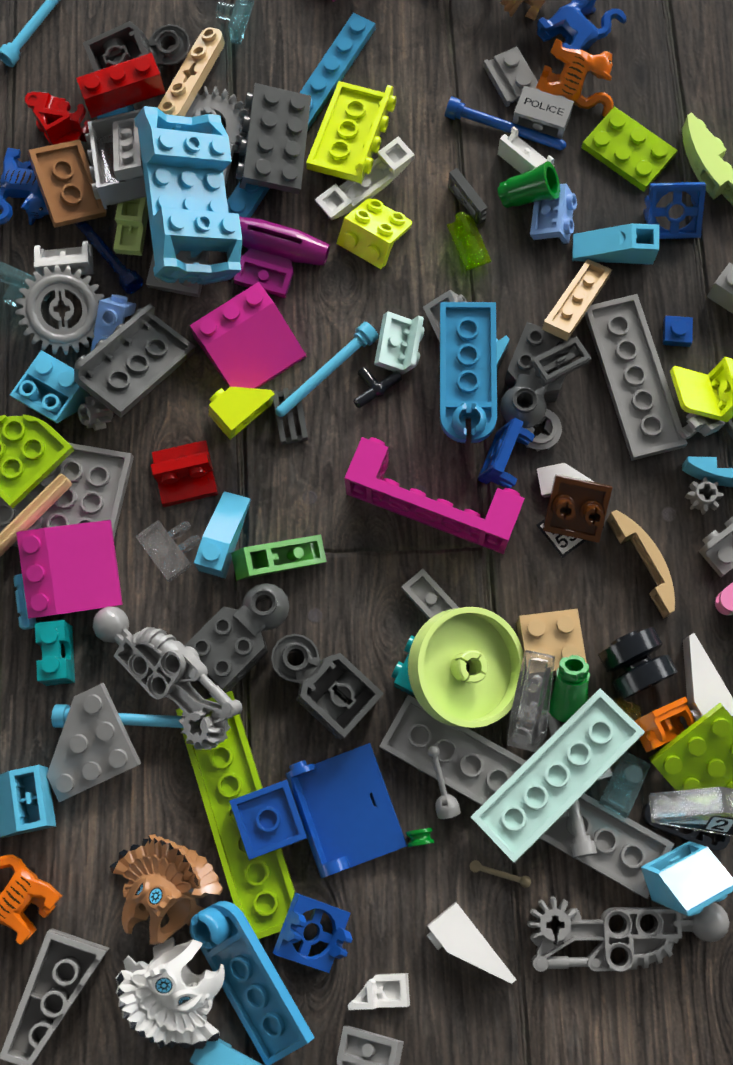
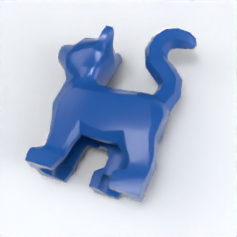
M571 0L569 4L560 7L549 20L543 17L540 18L537 23V34L545 42L561 33L566 39L562 43L563 47L587 50L597 40L606 37L611 32L612 19H617L624 24L627 21V17L620 9L608 10L601 18V28L597 29L585 17L596 11L594 7L596 0Z

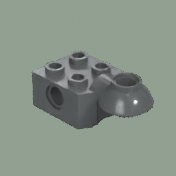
M129 21L83 42V45L95 72L149 53L153 54L158 69L163 65H175L183 61L187 56L190 41L186 31L180 26L173 24L161 26L154 31L148 40L143 31ZM175 45L172 49L167 50L170 46Z
M529 322L525 325L507 370L505 383L510 389L505 392L500 403L502 416L507 423L511 419L517 418L523 421V428L534 427L541 422L546 413V403L557 400L566 377L565 375L543 387L541 384L542 379L540 376L537 377L535 375L536 370L534 367L531 368L528 363L531 359L566 342V340L542 330V327ZM576 347L569 348L541 363L542 367L575 351ZM572 360L547 372V374L549 375L555 372L556 370L570 364ZM524 400L529 402L531 406L529 408H522L517 402Z
M268 583L256 585L248 590L243 598L242 607L239 610L223 606L184 646L196 649L200 661L207 667L208 675L225 692H229L268 653L262 632L275 629L284 622L290 607L288 597L276 585ZM264 599L271 600L272 607L268 611L262 612L257 609L260 601Z
M286 635L278 640L272 649L271 661L277 674L287 681L299 684L296 701L338 740L345 738L384 694L341 653L320 660L317 647L312 640L304 635ZM288 653H298L302 659L301 665H291L287 659Z

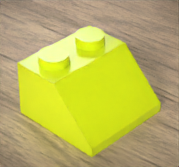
M229 387L226 391L220 389L209 399L211 401L209 404V416L231 440L272 405L275 394L272 390L243 387Z

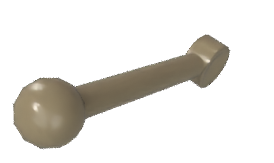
M477 860L470 863V870L474 873L482 871L520 883L523 888H528L531 885V878L529 876L519 877L483 866Z

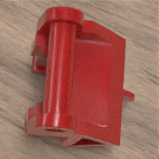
M29 92L25 96L26 105L32 109L37 119V128L39 131L45 132L44 135L50 145L79 139L86 142L85 134L89 133V120H86L84 127L81 128L80 124L86 114L83 104L77 106L76 112L70 113V103L64 98H57L44 92Z

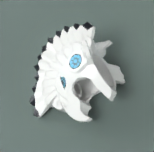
M171 937L164 943L154 946V958L149 964L144 961L136 963L128 955L123 960L125 970H121L116 977L118 984L116 993L119 998L118 1006L122 1010V1017L129 1020L130 1028L138 1031L140 1037L148 1038L150 1043L157 1042L160 1049L165 1045L172 1049L176 1043L184 1049L189 1048L191 1044L196 1049H203L207 1041H218L220 1036L219 1031L207 1022L206 1015L212 1008L213 997L223 985L225 978L224 965L221 964L217 971L206 969L199 975L192 973L187 963L203 944L194 939L175 946V939Z

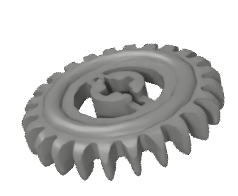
M204 86L203 94L200 95L198 93L185 117H196L205 114L221 115L226 122L225 131L229 137V144H233L234 153L239 152L238 146H240V141L246 135V132L241 131L244 115L248 116L247 110L243 109V102H237L235 94L228 100L226 89L219 96L216 86L212 94H209L207 87Z
M55 265L54 273H51L48 267H44V276L34 272L35 282L25 279L29 289H19V292L25 298L15 300L17 304L23 306V308L16 310L15 314L25 317L18 322L19 326H28L24 331V336L34 334L32 344L34 345L41 340L42 351H45L51 345L54 355L59 347H62L65 355L68 354L70 346L78 353L79 343L88 348L87 338L94 339L98 302L104 298L103 294L94 293L99 288L98 284L89 286L91 276L81 279L80 269L73 275L71 274L70 266H67L65 271L61 272L59 265ZM55 291V298L49 305V315L53 322L58 324L59 329L48 325L41 314L42 301L45 296ZM65 291L74 294L82 307V316L79 322L72 328H68V322L73 317L74 306L70 299L65 297ZM59 292H61V304L63 305V308L69 310L65 312V316L63 318L64 327H62V320L59 315V312H54V310L58 309Z

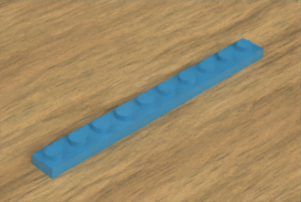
M353 13L300 91L302 94L311 96L308 130L334 93L338 81H342L375 31L374 22ZM238 183L227 200L228 212L239 214V217L251 218L270 188L246 183L245 189L239 188Z

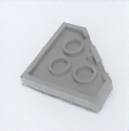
M104 683L73 698L46 775L58 802L141 764Z

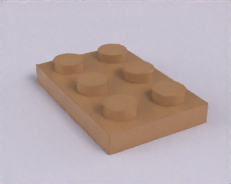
M80 139L28 150V157L54 228L106 216V209H104L101 199L96 200L92 183L95 182H93L91 177L90 165Z

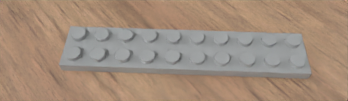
M410 695L406 697L379 748L437 780L432 757L428 755V748L432 745L437 746L440 750L438 759L445 785L481 806L526 762V760L467 727H454L439 722L422 708L417 699ZM584 793L578 801L586 835H590L591 841L595 842L597 854L574 859L641 897L648 899L650 893L641 867L670 852L674 843ZM568 810L539 839L573 857L570 845H573L572 838L575 837Z

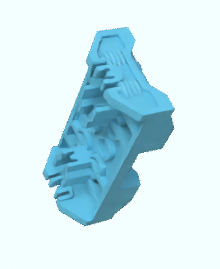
M144 106L134 120L139 134L155 266L153 267L154 276L167 283H175L179 279V283H184L187 280L188 282L191 281V284L196 282L198 284H210L232 279L241 271L242 233L239 214L228 212L223 171L232 162L229 137L221 123V115L205 114L196 117L168 115L156 107ZM203 250L227 252L228 261L212 265L199 264L198 262L188 264L176 259V255L180 251H190L191 258H195Z

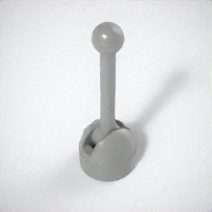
M432 745L428 748V755L432 757L441 796L436 800L435 809L438 819H448L459 815L461 810L457 799L451 794H447L438 759L440 750L437 746Z

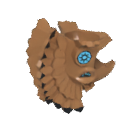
M155 834L149 835V839H143L142 846L133 844L130 851L124 849L119 852V861L110 865V870L113 874L123 875L124 878L129 880L128 884L124 883L123 896L126 898L122 912L123 929L126 934H132L134 925L140 921H146L150 915V945L162 944L185 924L190 926L192 917L205 909L196 905L195 898H204L208 894L220 895L223 891L219 883V876L214 872L213 865L207 862L206 857L198 856L195 850H189L185 846L177 845L175 842L160 836L157 837ZM167 913L169 922L160 928L161 921Z

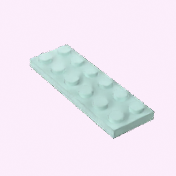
M599 689L471 818L515 863L645 731L604 691Z

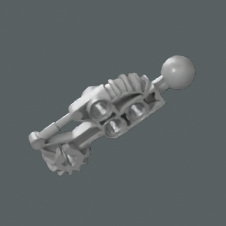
M108 606L95 614L92 626L95 635L103 642H116L119 645L114 657L154 699L167 697L181 708L183 713L179 722L183 725L184 729L180 733L186 734V744H193L195 750H210L216 748L217 745L228 738L226 732L231 728L228 725V719L242 712V704L239 700H232L218 685L216 686L207 677V667L200 661L196 649L190 646L185 647L173 635H167L166 631L154 627H146L132 635L128 631L129 619L126 613L118 607ZM199 680L218 703L204 699L191 686L190 681Z
M550 896V907H547L546 903L540 899L538 904L542 911L539 913L536 909L531 908L530 913L537 917V920H530L527 922V925L531 928H538L530 936L532 942L537 946L536 955L532 958V965L537 971L569 969V967H589L593 971L623 972L635 970L637 966L648 968L649 964L654 962L658 965L662 963L664 957H671L673 955L674 943H678L679 938H682V932H693L696 937L705 942L719 941L728 932L730 922L724 908L715 902L704 907L701 913L694 916H686L668 907H612L606 909L600 919H581L577 908H571L565 912L568 906L567 900L563 899L557 908L556 897ZM651 914L654 919V925L650 930L643 931L640 927V920L644 915ZM613 915H621L623 918L622 928L618 931H611L608 925L610 918ZM552 916H555L557 920L562 922L561 925L556 926L554 934L552 929L546 926L547 922L552 921ZM575 940H601L587 957L551 956ZM622 947L625 951V958L620 963H612L610 958L612 950Z

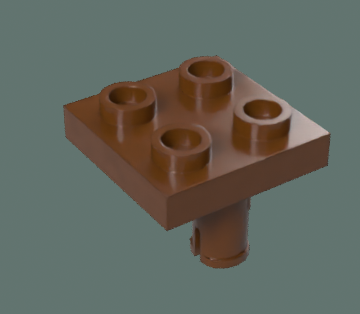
M555 474L542 528L543 531L599 543L613 487Z

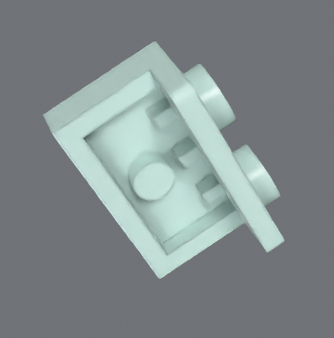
M389 311L383 314L374 365L394 372L398 371L400 374H405L415 368L420 359L418 348L424 335V327H422L424 317L417 316L411 320Z

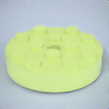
M479 607L449 609L430 618L415 636L408 658L409 681L419 704L430 716L439 722L454 727L476 728L487 726L500 720L512 709L516 702L519 682L521 684L520 677L522 678V691L525 679L524 652L514 630L503 618L494 612ZM464 661H468L470 665L469 672L466 670L467 663Z

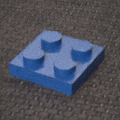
M288 780L230 800V805L249 860L307 839Z

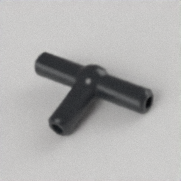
M366 367L361 368L358 371V375L369 389L356 397L353 402L357 408H361L374 398L383 396L386 390L402 380L401 374L395 371L378 382Z

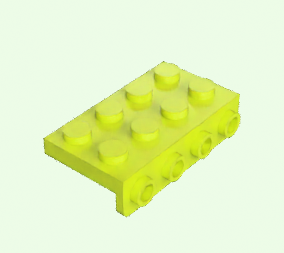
M338 81L307 159L306 168L362 184L365 174H370L372 170L373 153H378L381 144L380 134L381 132L385 133L389 122L388 113L393 112L396 105V96H393V86L387 85L384 93Z

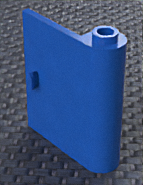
M371 743L316 764L307 765L306 760L289 766L290 772H287L285 775L321 879L408 846Z

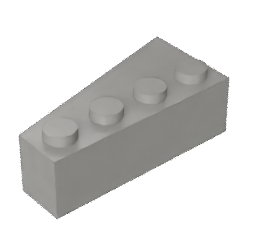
M53 928L47 931L2 1048L0 1059L17 1065H32L109 950V947Z

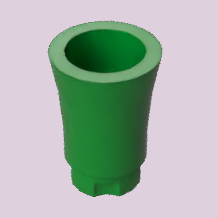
M547 161L534 169L510 177L507 181L500 182L498 195L502 205L505 208L559 198L560 183L552 163Z
M571 655L560 660L556 671L553 692L548 703L549 713L558 721L566 723L588 701L590 673L589 664L585 662L584 658Z

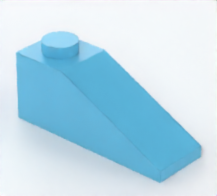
M223 492L202 536L194 560V565L198 571L226 579L232 560L231 552L235 551L251 498Z

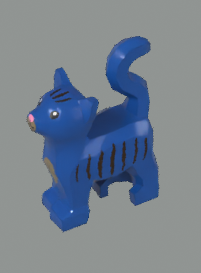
M7 148L3 161V173L0 180V209L2 210L0 225L9 222L13 215L12 206L6 200L9 197L27 198L21 208L26 210L28 214L29 225H33L36 218H42L49 214L30 160L23 163L17 160L21 155L20 149Z

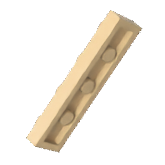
M587 259L544 321L542 330L567 341L609 279L612 269Z

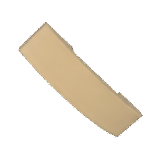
M617 510L611 512L607 519L620 544L631 539L657 584V587L649 594L663 619L668 617L675 611V595L672 578L661 552L649 535L636 522Z

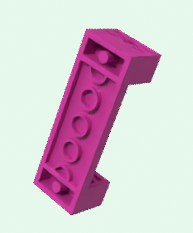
M361 438L344 478L347 495L504 554L525 499L517 491L510 488H504L503 490L497 488L486 518H480L481 515L476 511L470 509L459 510L454 508L453 504L447 500L437 499L436 501L426 497V494L418 489L411 488L409 491L399 487V484L394 480L383 479L389 465V447L385 446V443L377 438Z

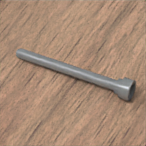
M549 713L547 715V722L552 736L561 725L560 721L556 720ZM577 800L568 809L575 837L572 838L573 845H570L573 858L597 854L595 842L591 841L590 835H586L579 801Z

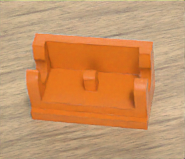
M686 696L634 720L645 731L639 739L646 753L673 740L684 731V727L680 723V716L686 719L688 726L695 722L687 705L688 700Z

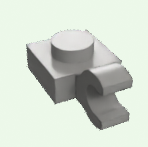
M689 413L686 416L688 424L679 429L678 432L685 440L692 437L696 432L706 437L719 431L725 422Z

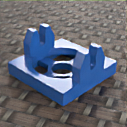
M650 183L649 195L644 199L647 209L643 211L646 224L659 225L655 217L666 216L670 221V230H666L659 225V239L701 238L706 183ZM682 191L691 195L693 206L686 207L681 202ZM673 192L672 202L666 207H656L664 195ZM673 205L683 206L684 211L681 217L677 219L669 217V209ZM686 216H691L692 220L689 224L679 229V223Z
M517 418L511 419L496 432L478 476V481L485 484L493 482L506 488L515 486L517 478L504 471L515 442L528 445L529 442H533L535 437L533 433L522 427L523 421Z
M295 892L273 954L329 973L334 958L342 959L347 956L348 952L342 948L343 942H352L350 932L345 930L351 913ZM313 909L310 919L306 920L302 914ZM323 912L328 915L332 922L333 931L331 934L323 931L320 924ZM315 923L318 930L317 935L312 940H305L303 935L305 927L308 924ZM301 940L302 942L297 952L293 943L295 944ZM318 941L328 943L326 949L320 954L308 956L313 944H316Z

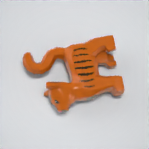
M555 39L551 53L555 58L564 62L565 65L561 74L553 73L551 67L545 65L536 88L549 94L564 96L574 101V104L579 108L589 109L598 103H602V115L605 117L614 106L611 96L602 92L585 98L582 95V88L588 72L599 79L611 80L612 54L609 51H604L601 54L592 55L581 49H567L563 47L561 40Z
M13 854L0 857V869L11 867L14 874L0 894V924L17 932L16 942L22 945L37 930L33 922L24 914V911L33 903L39 907V914L46 918L54 910L55 904L62 898V895L50 883L38 879L37 875L26 867L21 858Z

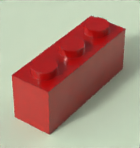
M152 53L76 78L91 118L166 93Z

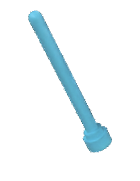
M46 0L12 43L8 42L0 47V60L4 64L14 67L20 59V49L60 0Z
M363 322L356 329L354 339L282 402L275 410L276 415L279 417L285 416L361 346L365 347L366 345L370 346L379 338L374 327L368 322Z
M68 704L54 705L51 716L54 728L64 727L70 710ZM118 713L123 725L184 728L179 722L182 716Z

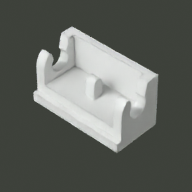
M512 127L509 137L504 134L499 140L498 155L521 174L547 161L551 162L552 165L554 164L553 157L549 155L545 159L519 138V130L515 127Z
M83 241L82 247L44 250L41 249L40 245L34 246V268L42 276H44V267H48L51 273H54L55 265H59L61 272H64L66 267L70 266L71 274L73 275L78 269L81 270V275L94 274L93 247L88 241Z

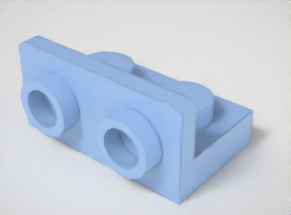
M566 183L560 184L559 198L534 202L530 236L533 240L559 237L563 244H569L570 234L574 232L572 217L573 210L577 207V199Z

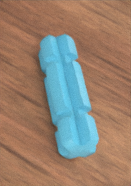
M22 574L15 575L13 579L14 587L17 588L15 591L17 612L21 615L18 617L19 627L24 630L35 628L36 618L28 619Z

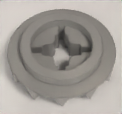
M546 409L545 416L541 422L535 425L538 427L545 421L543 431L546 434L540 433L538 436H535L533 442L525 445L526 448L530 447L538 452L544 449L549 450L558 443L562 433V425L554 412ZM533 427L525 428L534 434L535 429Z

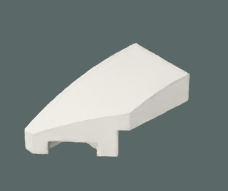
M566 463L537 468L541 495L544 498L549 497L551 494L555 474L594 482Z
M408 973L375 975L364 985L365 987L355 999L348 1004V1010L410 1006Z

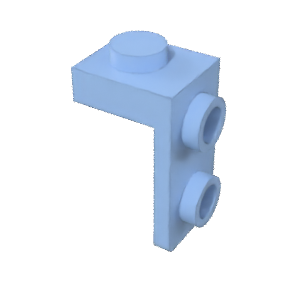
M112 294L109 298L99 300L91 351L94 350L100 340H106L112 335L119 324H124L125 317L135 313V303L128 302L127 297Z

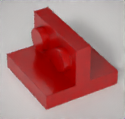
M206 440L152 452L154 464H151V469L158 483L163 507L218 495Z

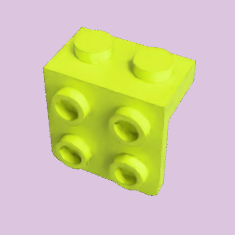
M368 198L344 217L336 244L382 269L388 261L393 243L411 228L412 221L406 218L404 214L395 212L383 205L381 201Z
M724 357L708 375L674 366L670 370L680 406L685 412L728 422L733 417L732 358Z

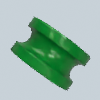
M432 828L407 831L406 836L410 838V842L407 843L408 847L435 843L434 839L430 837V833L433 831Z

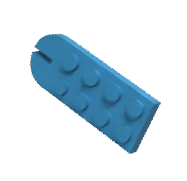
M440 302V425L444 433L456 442H466V419H471V443L481 442L488 438L496 426V302Z
M218 901L195 914L190 923L191 937L203 943L200 949L213 971H217L221 964L224 965L225 978L222 988L265 1065L275 1063L313 1040L315 1037L243 912L233 903Z

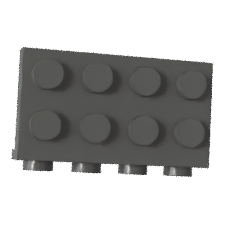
M258 83L254 84L252 93L247 92L244 108L249 109L248 116L244 115L241 129L242 132H246L245 139L240 141L238 155L243 156L242 163L238 162L235 177L240 179L239 188L245 189L246 183L299 194L302 184L311 103L310 95Z
M151 304L137 309L130 320L125 324H119L112 335L106 340H100L94 350L86 356H81L74 365V382L120 418L195 353L196 346L154 315L155 307Z

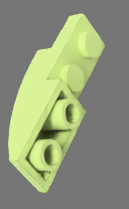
M691 112L687 115L682 128L683 144L689 163L698 180L706 183V191L713 199L722 194L733 205V168L722 159L727 149L722 141L714 137L706 128L705 123L697 119Z
M146 197L118 203L115 215L117 229L113 247L116 254L142 256L149 215Z

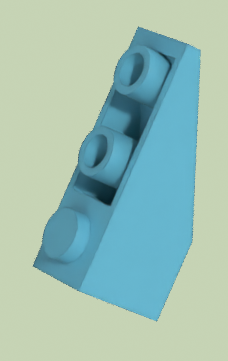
M631 223L573 234L572 261H586L589 259L594 262L653 265L659 251V225Z

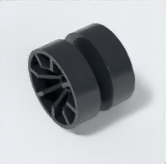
M654 627L637 632V630L630 632L611 642L610 647L598 654L606 672L624 669L625 673L612 682L621 700L646 690L678 673L669 655L651 658L650 654L663 645Z

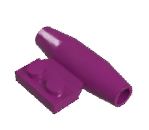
M239 217L242 246L249 250L241 256V271L235 275L234 284L249 288L259 282L268 294L286 298L294 274L292 262L322 266L326 264L330 250L329 244L297 229L262 219Z

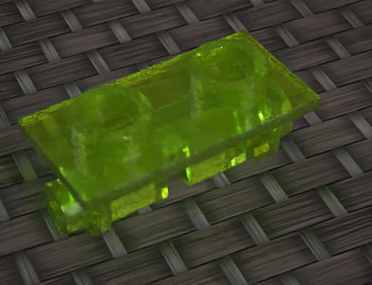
M465 212L457 213L455 215L456 220L447 224V227L466 271L490 263L491 258L472 216L466 215Z

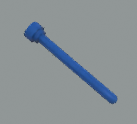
M451 96L445 111L446 118L455 120L456 118L461 119L463 117L510 134L512 127H515L519 130V137L558 150L566 148V142L562 139L465 107V103H462L461 99Z

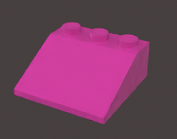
M259 282L190 325L195 340L229 387L258 389L306 358L304 350Z
M111 520L16 532L28 619L123 605Z

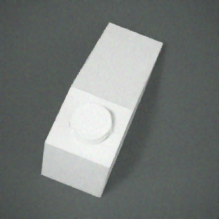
M695 633L689 635L683 640L687 704L695 722L719 703L733 716V697Z
M456 902L427 925L431 930L427 937L437 950L444 947L448 953L511 984L516 981L513 974Z

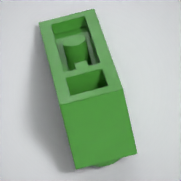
M321 534L243 547L231 552L236 581L327 562Z

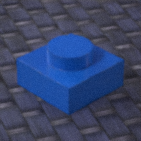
M665 315L663 319V345L690 347L693 337V317Z

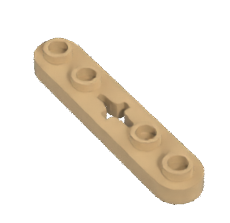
M206 28L198 36L157 107L165 114L185 117L225 45L222 32L219 29Z

